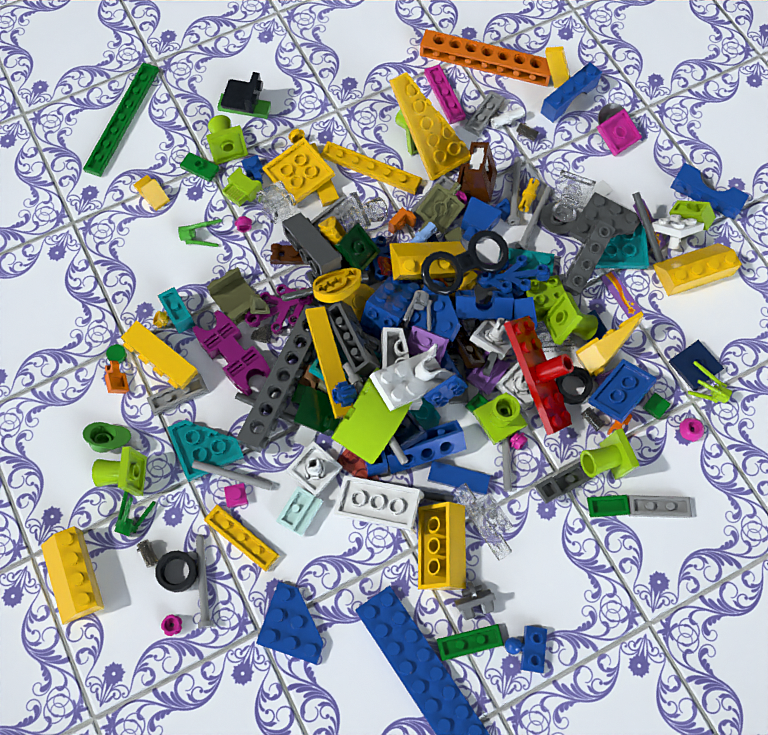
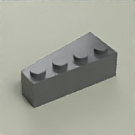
M300 212L282 221L284 235L296 252L299 251L305 265L309 263L315 279L326 273L342 269L341 254L338 250L335 251L332 248L328 239L323 238L318 228H314L308 217L305 218Z

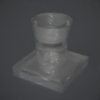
M561 170L552 196L553 199L558 200L552 208L554 217L563 222L575 220L578 208L584 209L589 202L596 181Z
M357 192L350 193L337 208L347 232L356 223H359L366 231L372 222L386 221L388 217L387 205L381 197H376L362 204Z

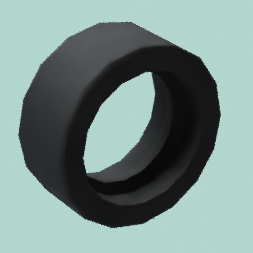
M574 366L573 372L558 377L555 380L559 392L563 395L564 403L570 405L584 402L593 389V380L590 374L585 369ZM576 376L581 379L585 385L583 393L580 395L567 393L562 386L564 378Z
M179 550L164 554L155 568V577L158 583L164 589L171 592H183L189 589L194 584L198 575L195 560L186 552ZM174 559L184 560L189 567L187 578L179 584L170 583L165 577V568Z

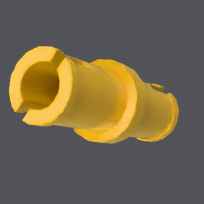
M530 178L527 188L523 190L522 200L518 206V209L522 212L524 207H526L524 212H528L532 201L536 198V191L540 185V181L536 178L534 183H532L534 178Z

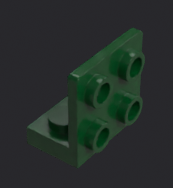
M307 386L296 412L294 422L330 436L336 430L340 418L335 419L328 394Z

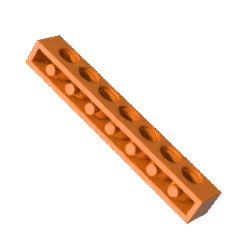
M427 29L420 44V56L546 87L551 76L547 58Z

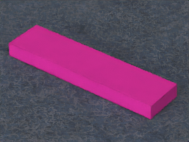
M440 64L424 69V74L449 124L465 120L466 115Z

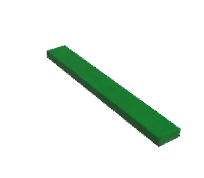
M144 62L140 66L83 168L86 173L98 177L102 176L159 72L157 66Z

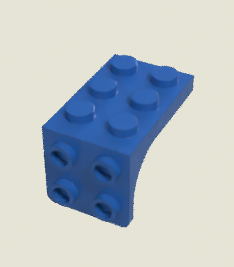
M392 273L366 301L360 321L363 331L381 341L383 327L398 328L413 300L415 291L422 290L423 287L409 280H393Z
M446 350L441 359L440 367L455 373V375L424 395L425 400L436 408L445 406L449 399L463 394L465 389L469 387Z

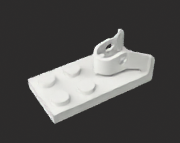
M434 344L426 352L373 372L369 376L390 411L423 397L427 392L455 375V373L441 368L435 359L437 344Z
M344 475L334 515L407 530L415 535L416 531L413 526L419 501L424 498V493L416 488Z

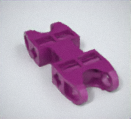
M216 310L213 315L217 320V324L213 329L204 330L195 326L192 330L201 347L212 360L219 354L226 360L228 364L222 368L225 375L237 389L250 396L253 392L249 387V379L254 375L266 376L268 378L271 370L264 357L254 346H251L246 351L237 342L242 338L238 327L229 317Z

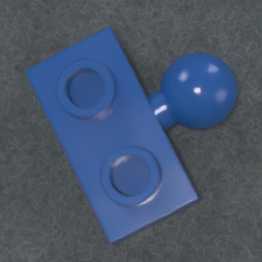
M526 625L524 626L523 643L516 637H510L506 640L505 649L509 654L516 655L522 652L520 670L544 674L547 629Z

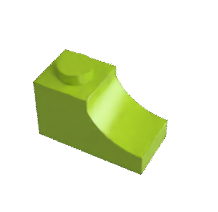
M677 200L669 212L670 215H681V218H693L697 222L704 223L703 230H708L716 218L710 202Z

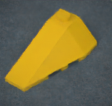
M642 311L622 322L618 326V330L610 329L601 340L595 338L575 351L577 360L591 377L593 375L597 377L605 371L604 368L607 367L643 320L644 314Z

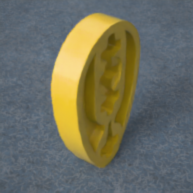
M345 268L317 277L313 282L314 297L326 303L344 300L359 287L362 281L361 270Z

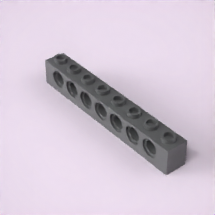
M305 304L236 438L240 445L258 453H261L262 449H266L270 441L268 437L271 431L274 432L279 422L277 419L280 413L283 414L287 407L286 401L288 397L293 396L296 389L294 385L297 380L302 378L303 368L312 358L311 352L315 346L311 332L306 330L309 324L305 311L314 307ZM306 343V346L300 348L298 344ZM292 359L298 360V362L295 364L289 363V361ZM284 375L290 376L286 381L280 380ZM275 392L281 393L278 398H273L272 395ZM266 409L273 410L270 415L263 414ZM263 426L262 432H254L256 427Z

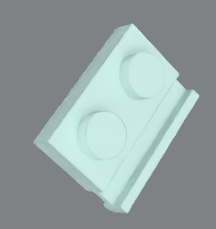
M297 486L276 522L302 537L321 507L323 500Z

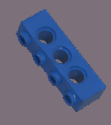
M451 421L425 430L427 438L403 450L408 459V462L401 465L396 455L392 456L385 447L384 451L391 474L466 450L464 432L458 421Z

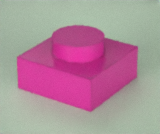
M244 483L224 487L228 508L248 504Z

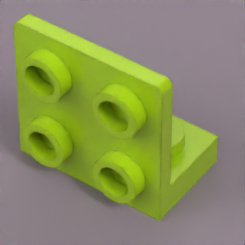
M558 275L550 276L547 281L531 279V289L525 291L527 298L533 297L537 322L543 321L545 315L565 291Z

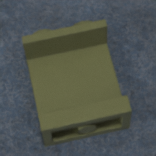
M238 267L227 271L224 276L213 280L207 286L209 295L236 326L245 320V315L250 311V295L256 294L244 280Z

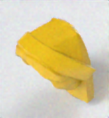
M330 216L319 223L318 226L323 238L328 239L332 248L336 251L337 248L334 245L346 234V231L335 216Z

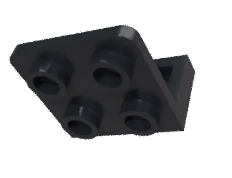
M253 72L250 82L234 79L228 80L221 100V107L253 114L259 101L260 92L263 89L260 73Z

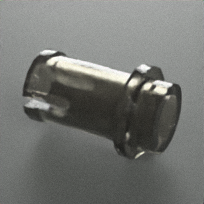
M520 123L516 130L518 135H523L534 142L539 131L526 125L527 123Z
M588 407L581 413L582 419H586L597 432L606 423L594 412V408Z
M148 539L137 544V552L141 553L147 568L154 566L159 561L152 548L153 543L149 542Z

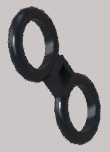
M483 230L471 237L468 243V250L461 254L453 256L449 252L443 251L431 253L421 265L423 283L435 294H452L460 288L464 273L474 268L482 272L493 273L505 267L509 259L507 242L495 231ZM480 239H492L498 244L501 251L498 263L489 265L478 258L476 245ZM439 259L446 260L453 266L455 280L451 286L441 287L432 281L429 268L433 261Z

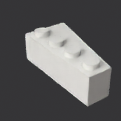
M383 327L380 346V364L382 367L380 369L409 358L403 328ZM422 399L414 400L409 410H419L422 405Z

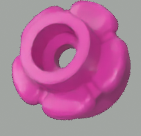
M246 216L239 217L234 223L239 232H248L252 228V220Z
M516 433L511 438L512 448L519 451L528 440L524 436L525 433Z
M173 614L166 616L161 623V629L165 635L173 636V634H178L182 629V619Z

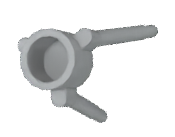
M422 290L415 291L413 300L403 318L405 321L404 327H407L415 309L423 310L427 307V330L431 331L432 300H429L427 292Z

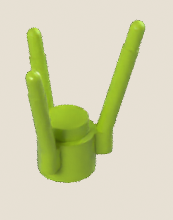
M694 361V365L718 385L713 387L706 382L698 380L699 384L711 390L710 395L712 396L688 391V394L711 400L715 403L718 401L723 404L726 403L732 395V390L726 388L727 384L721 382L697 361Z

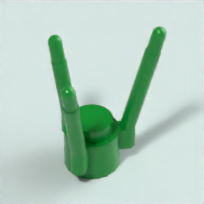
M124 491L114 532L130 537L131 532L136 534L138 527L156 502L153 501L135 525H133L134 520L127 518L133 498L130 497L126 505L128 492Z

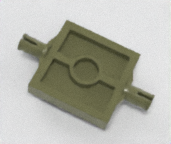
M455 182L450 190L445 189L439 183L434 185L414 211L425 222L418 230L419 232L429 222H432L436 226L437 231L441 234L445 233L465 206L455 195L462 187L458 182Z

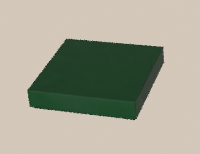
M356 223L334 245L350 266L360 269L361 273L381 252L359 223Z

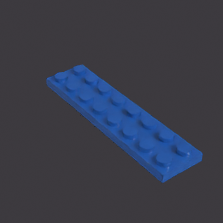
M390 585L355 609L436 735H490Z

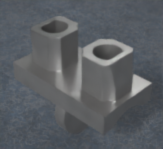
M472 581L467 582L468 589L461 591L463 598L454 600L455 606L461 612L463 618L469 620L475 617L473 609L475 606L480 605L483 614L493 612V600H496L490 589L483 591L482 585L474 587Z

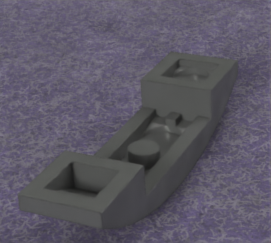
M581 462L534 487L545 504L592 478L586 475Z

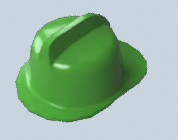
M104 422L91 423L84 428L82 433L84 440L89 443L94 451L99 453H107L120 448L131 439V433L127 428Z

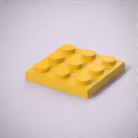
M304 137L262 167L264 173L293 207L335 176L334 171Z

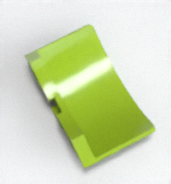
M376 367V369L373 372H376L381 369ZM369 377L357 396L356 402L350 407L337 426L331 439L369 464H373L396 432L412 402L390 411Z

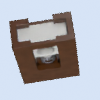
M471 142L469 149L471 155L470 163L461 164L457 182L462 187L459 190L464 192L467 197L473 196L483 202H491L497 169L489 142Z

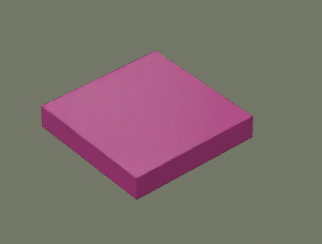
M625 108L596 127L613 156L618 155L642 138Z

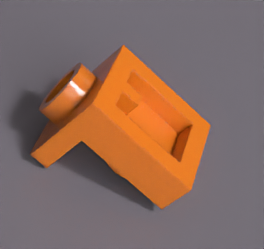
M402 207L389 221L388 231L395 234L398 230H402L405 224L413 228L416 225V216L410 210Z

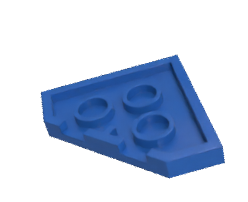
M432 279L438 286L446 287L444 282ZM424 285L422 291L427 292L429 300H432L431 332L446 337L450 342H453L461 324L449 294H435ZM427 307L423 310L415 309L405 328L411 330L412 326L416 325L427 330Z
M278 581L256 644L317 665L324 643L299 589Z

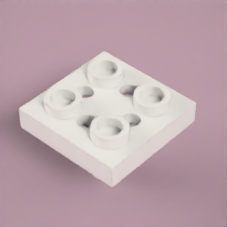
M676 214L670 215L668 218H659L658 221L651 223L653 231L670 235L668 246L670 249H680L682 237L703 231L704 223L697 222L693 218L684 219L681 218V215Z
M498 318L497 323L491 319L484 320L472 334L470 341L489 353L492 351L498 353L497 358L503 360L512 348L505 327L502 325L504 318Z
M517 362L496 384L495 388L502 394L507 392V394L514 396L520 404V409L525 412L534 400L532 395L527 392L529 388L519 362Z
M313 441L286 471L306 490L317 497L343 469V466Z

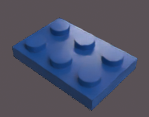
M622 359L588 399V403L622 423L656 383L657 377Z

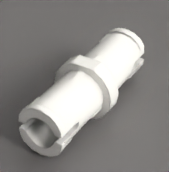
M521 106L492 118L490 121L492 128L496 129L505 124L510 125L513 121L525 117V110Z

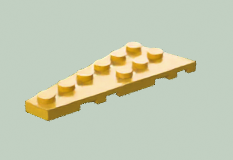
M407 72L389 80L430 180L433 181L471 160L466 144L459 139L454 129L440 112L436 111L432 106V102L423 95L418 85Z

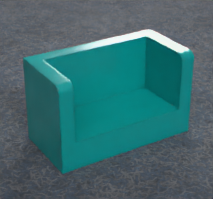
M175 287L157 295L179 334L195 326L189 311Z

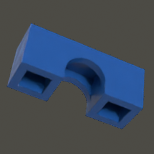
M458 289L455 291L454 308L457 318L461 320L469 318L498 320V318H504L505 321L506 319H512L514 303L512 291L510 293L493 291L491 300L486 304H478L476 302L474 290Z

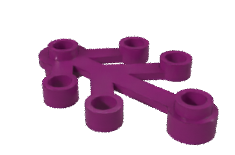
M284 284L279 285L276 289L280 297L283 294L297 291L288 288ZM263 292L260 296L262 299L268 297V299L264 300L267 305L271 303L276 306L270 308V314H250L249 311L245 315V321L250 327H258L262 320L279 313L276 321L271 325L273 333L279 335L284 330L282 325L290 308L296 306L294 313L288 318V322L294 327L296 322H292V320H298L305 304L309 305L313 302L314 294L309 295L305 299L301 297L285 302L282 298L272 296L268 292Z

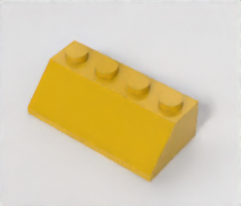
M460 241L390 243L393 280L422 279L421 265L431 253L443 251L456 256L466 250ZM439 259L431 263L429 268L431 279L455 278V270L446 260ZM471 270L468 271V272H466V273H464V276H466L467 274H469V273L471 272Z
M716 243L655 263L652 266L667 295L671 296L732 276L742 264L734 249Z
M443 502L418 507V590L450 591L466 589L465 505Z
M73 526L53 534L41 545L60 618L64 625L104 609V604L82 530Z

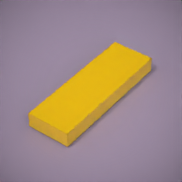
M547 47L545 54L554 88H559L571 78L564 47Z

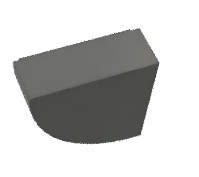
M490 352L482 372L483 375L489 377L498 353Z

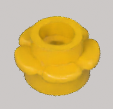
M294 129L289 133L288 138L291 143L295 144L303 137L305 138V133L303 130Z
M157 311L153 318V325H156L157 328L165 327L169 321L167 312Z

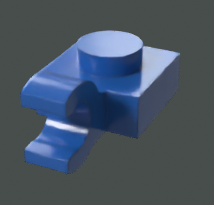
M258 155L241 160L247 177L253 176L254 180H258L263 184L261 173L264 171Z

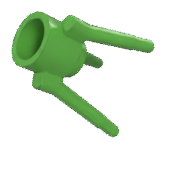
M222 219L178 227L179 238L181 241H186V245L197 244L218 247L217 243L192 239L196 237L195 229L220 223Z

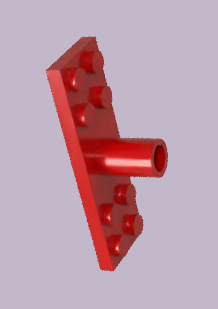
M530 316L504 323L505 330L547 435L572 425L571 415L565 407L563 395L559 392L555 382V378L573 372L574 366L571 358L567 354H562L549 360L546 359L541 340L536 334L535 325Z

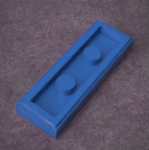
M432 461L427 481L486 496L491 475Z

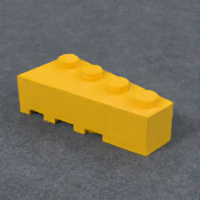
M137 320L121 336L124 342L123 346L129 352L137 354V358L144 364L151 365L153 367L152 370L160 377L164 375L168 378L167 382L175 389L179 387L183 390L198 374L197 369Z

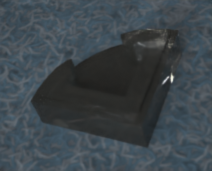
M266 324L255 330L251 335V340L269 344L273 334L271 330L272 324Z

